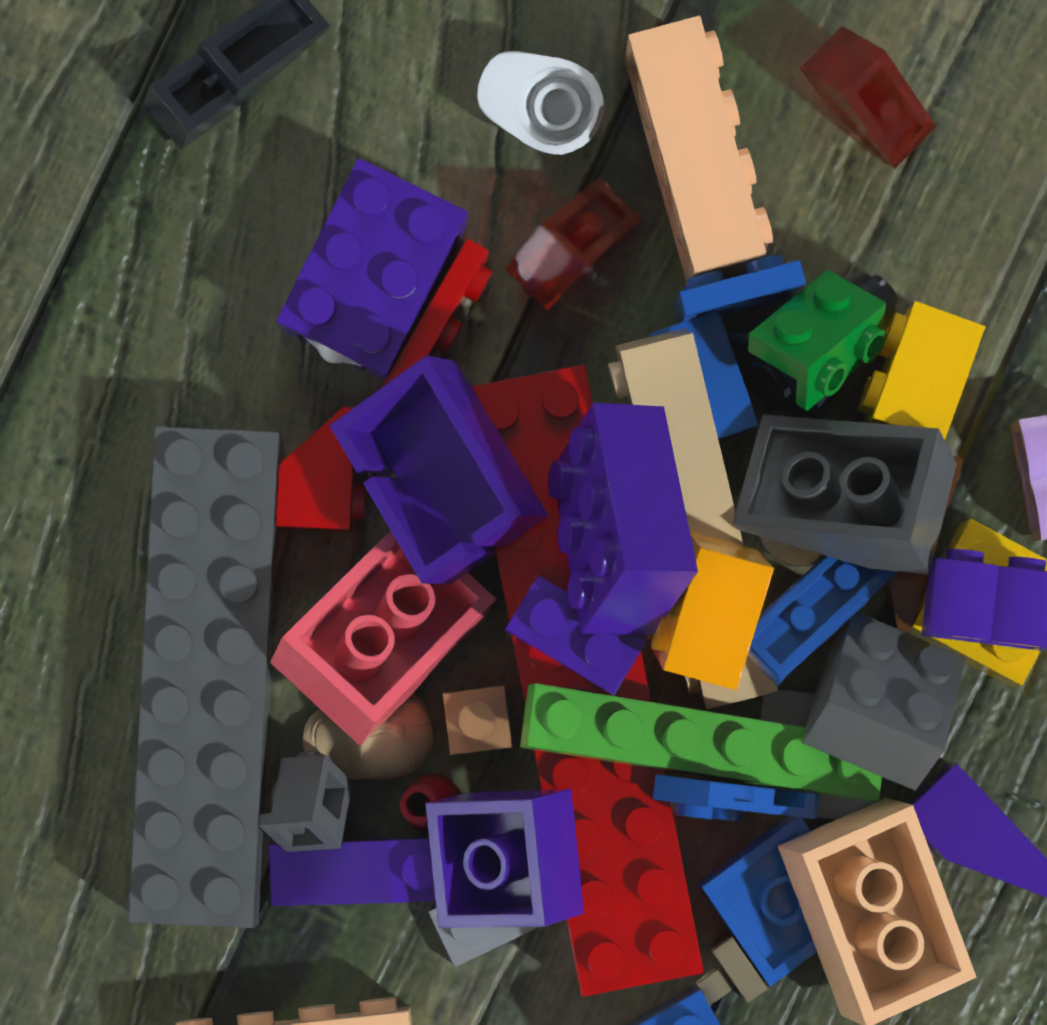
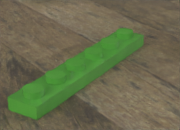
M536 683L528 685L520 743L521 748L864 802H879L882 776L803 744L802 740L806 727Z

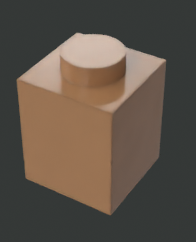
M504 686L443 693L450 755L512 747Z

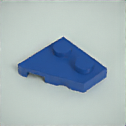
M656 774L653 799L676 802L675 815L742 822L743 811L817 819L819 794Z

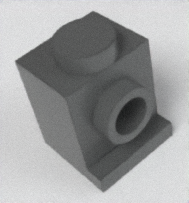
M303 751L298 753L296 757L282 758L278 779L271 791V813L260 814L258 826L286 852L341 849L353 782L325 754Z

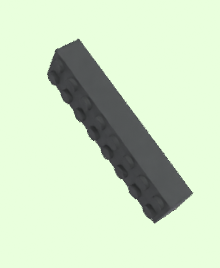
M155 427L128 922L254 928L259 924L263 830L258 826L260 814H264L272 674V664L270 661L273 655L279 528L276 526L279 464L283 460L284 440L278 432Z

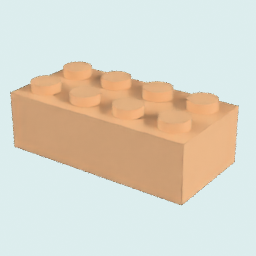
M699 15L629 34L624 61L686 284L689 278L718 270L723 271L724 279L740 276L742 271L747 270L746 264L765 257L768 252V244L773 243V235L765 208L754 209L751 199V185L757 182L755 169L748 148L738 150L735 142V126L740 125V118L732 90L721 91L718 81L720 78L718 67H722L724 64L716 32L714 30L705 32Z

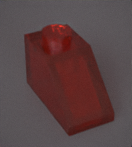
M841 26L800 68L826 106L894 169L937 127L887 52L844 26Z
M599 177L540 224L505 270L522 286L527 294L535 298L549 311L573 291L638 225L642 218Z

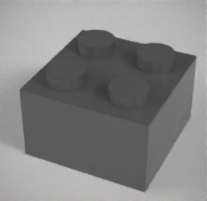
M858 612L855 613L843 625L826 652L802 743L916 791L945 750L966 658Z

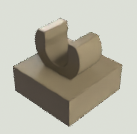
M730 934L709 947L720 964L695 980L710 1004L725 996L735 987L747 1003L768 989Z

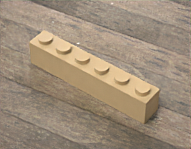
M684 328L616 345L618 361L608 363L616 399L627 397L629 405L664 406L689 530L743 545L740 530H737L733 525L736 513L693 333ZM748 656L737 691L683 676L688 695L699 693L706 709L778 692L777 686Z

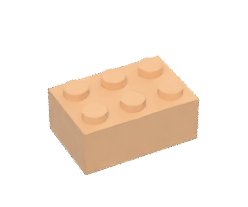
M884 798L879 802H875L778 845L841 1016L860 1025H874L976 978L913 805Z

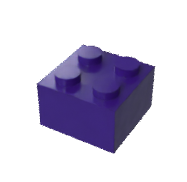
M571 789L473 792L426 803L438 928L545 927L584 914Z

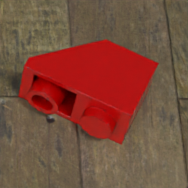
M344 406L279 464L276 526L280 530L353 533V519L364 520L366 487L363 483H355L356 470L330 428L332 423L354 407Z

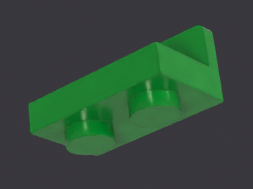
M827 269L749 333L748 352L796 379V405L807 411L824 396L835 394L851 373L864 362H872L880 354L886 342V332L884 331L886 302Z

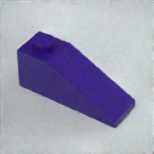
M948 763L907 802V804L913 805L930 852L932 851L938 858L1047 898V858L957 763Z
M429 836L342 841L341 849L286 852L279 844H269L271 906L436 901Z

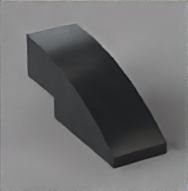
M262 0L201 42L195 55L150 85L143 105L180 150H182L275 78L328 30L330 25L309 0Z

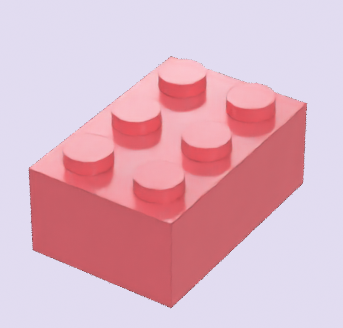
M390 531L281 638L270 663L361 746L481 624L496 598L469 573L452 584H422L393 533Z

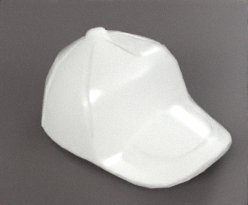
M521 51L502 52L489 61L478 84L477 100L479 108L484 115L525 144L542 152L556 155L573 152L583 147L593 138L602 122L604 100L598 82L588 70L569 60Z

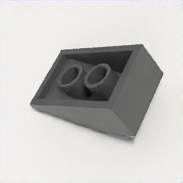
M763 414L733 525L740 531L866 568L929 575L957 463L938 428Z

